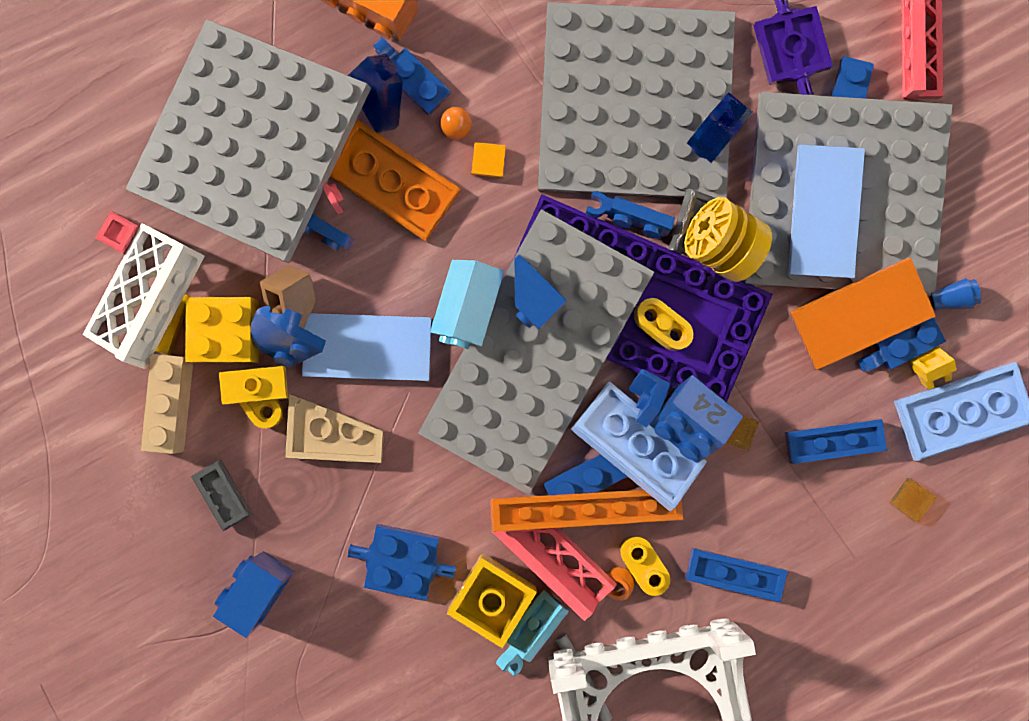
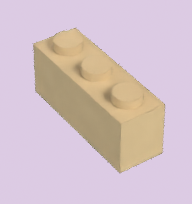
M151 354L141 451L169 454L184 452L193 363L185 362V357Z

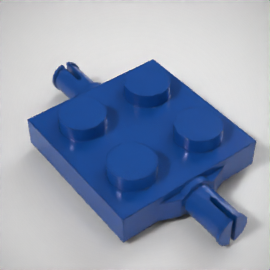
M382 524L376 525L374 539L369 548L350 544L347 556L348 558L366 561L367 573L364 588L424 601L427 599L429 586L435 575L454 579L456 566L438 563L437 547L440 536Z

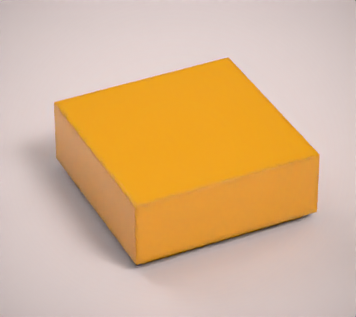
M475 142L471 175L503 179L506 145Z

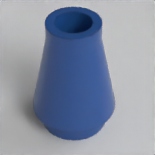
M964 278L932 292L931 296H929L934 311L940 309H973L974 305L981 304V292L975 279L968 280Z

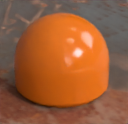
M451 107L441 117V129L448 138L460 140L470 133L472 120L465 109Z
M614 567L607 571L606 574L610 578L621 583L625 588L621 591L612 590L607 596L615 600L628 599L635 586L634 577L631 572L623 567Z

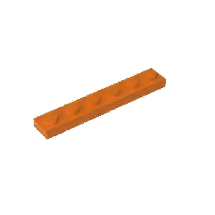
M645 490L490 499L492 532L683 520L682 499L675 509L669 511Z

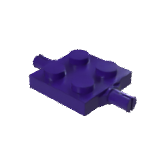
M774 0L778 13L771 18L756 21L753 25L769 85L784 81H796L800 94L814 95L809 77L815 73L830 70L833 67L817 6L802 10L790 9L788 0Z

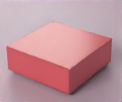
M111 211L96 239L125 254L140 226Z

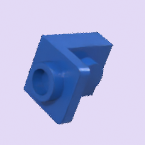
M644 369L632 381L629 391L640 396L636 405L640 411L635 422L647 428L660 412L670 383Z

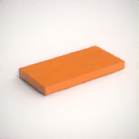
M358 119L355 121L330 175V178L425 242L431 237L461 193V189Z
M911 258L903 259L790 312L816 370L936 316Z

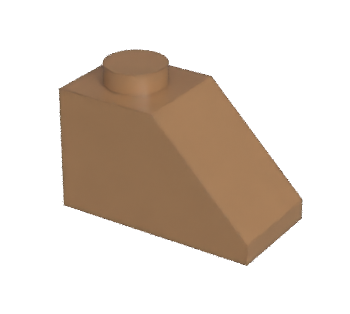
M287 265L260 282L265 306L271 307V312L283 314L285 309H291L302 314L299 326L304 328L316 301L313 281L310 273Z

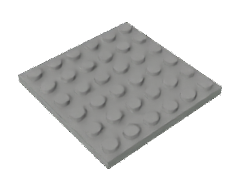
M547 2L538 191L586 194L599 191L605 195L684 199L686 190L693 189L715 198H727L735 12Z
M206 19L126 190L289 263L323 192L322 187L328 181L371 87L365 82Z
M760 92L758 95L749 213L764 221L771 228L772 242L765 261L744 282L747 284L838 290L903 259L911 258L927 296H931V293L936 290L952 104ZM798 145L865 148L855 278L788 274Z

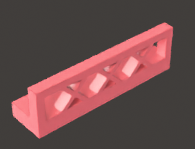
M901 0L903 99H940L943 97L942 0ZM925 11L933 18V26L927 32L925 31ZM926 42L933 48V57L928 62H926ZM926 73L933 79V90H926Z
M560 528L492 532L584 621L593 614L597 604L617 585ZM540 533H550L556 539V547L545 546L540 541ZM562 555H573L579 561V569L568 568L563 563ZM585 577L597 578L604 587L595 594L586 586Z

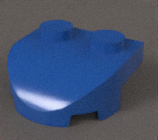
M270 306L261 307L256 310L251 324V337L255 346L264 354L274 358L277 364L286 367H292L323 352L326 340L300 327L299 323L302 314L291 309H285L283 314L271 312Z

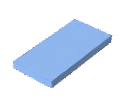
M798 145L788 274L855 278L865 148Z
M310 313L304 329L326 340L323 352L303 361L302 376L430 381V330L432 318Z
M1017 362L1002 365L930 390L894 400L914 461L1029 425V396Z
M609 381L571 430L666 509L672 511L707 461L703 459L695 463L693 460L685 458L676 446L668 440L659 437L650 425L646 428L635 422L640 411L636 407L637 403Z

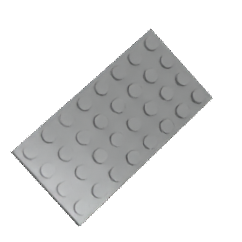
M542 209L501 281L482 346L470 344L469 349L464 348L418 432L423 437L528 495L654 274V271ZM519 254L567 300L540 329L535 325L529 329L516 316L519 310L515 307L514 259Z

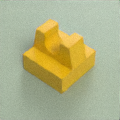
M938 346L909 360L911 369L918 375L922 385L928 390L935 388L934 380L942 378L945 382L952 380V372L957 370L955 360Z

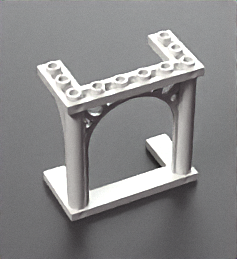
M724 618L713 620L710 622L711 626L701 628L694 624L685 625L679 628V632L667 634L666 631H654L647 634L648 638L635 640V637H623L616 640L617 644L604 646L603 643H592L586 645L585 650L577 651L574 654L572 649L557 650L553 652L554 656L548 657L553 694L558 693L563 721H597L606 698L622 681L639 672L667 669L681 672L702 684L717 703L722 721H752L743 676V659L747 656L756 655L753 640L734 621L730 622L729 619ZM699 649L706 650L708 653L706 664L698 670L691 669L689 663L692 654ZM684 652L682 661H671L672 654L679 656ZM649 658L650 664L647 666L643 665L642 660ZM617 664L622 666V671L618 674H611L607 666L617 668ZM714 666H716V672H712L716 677V681L706 680L705 675L709 674ZM590 670L601 672L607 679L606 686L600 689L592 687L586 681L587 672ZM719 688L721 691V695H719L717 692ZM583 691L591 696H596V702L588 706L589 698L588 696H583ZM587 714H591L590 720H588Z

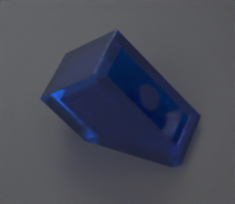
M387 54L367 56L347 76L365 82L371 87L362 110L375 132L394 130L399 126L403 81L397 72L396 65L389 59Z
M728 92L688 140L687 144L693 148L696 155L712 163L753 111Z

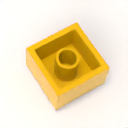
M186 297L185 362L259 363V349L255 346L251 337V324L256 310L259 309V300L252 297Z
M482 553L451 602L447 614L503 649L536 595L537 589L531 582Z

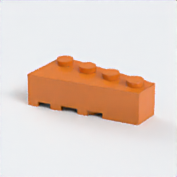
M321 0L332 8H336L338 5L347 11L346 14L360 24L364 21L374 26L373 30L377 34L388 40L393 37L400 41L419 10L416 0Z

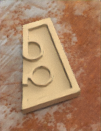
M289 394L285 458L382 463L384 430Z

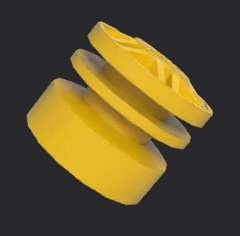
M717 197L707 202L692 219L685 236V252L693 260L699 261L705 267H711L714 272L729 281L740 282L754 274L765 261L771 248L772 232L771 228L761 219L751 213H746L740 206L735 205L729 199Z

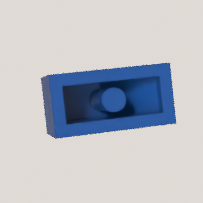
M519 254L514 259L515 307L519 310L516 316L529 329L533 325L540 329L567 300Z

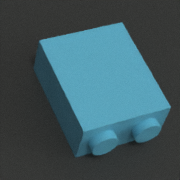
M476 260L451 261L430 330L431 333L440 335L439 342L469 349L470 344L482 346L504 270Z

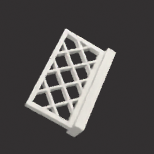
M141 223L83 335L115 354V357L119 360L146 369L151 354H154L205 255ZM150 234L153 247L144 251L143 244ZM171 248L164 262L163 251ZM154 256L156 267L146 271L145 260ZM137 264L138 275L129 279L128 273L131 267ZM157 276L149 290L148 279ZM139 284L141 295L132 299L130 288ZM122 292L123 304L114 307L115 297ZM142 304L134 319L133 308ZM124 312L126 324L117 327L116 316ZM107 320L108 332L100 336L97 335L102 322ZM127 332L119 347L118 336Z

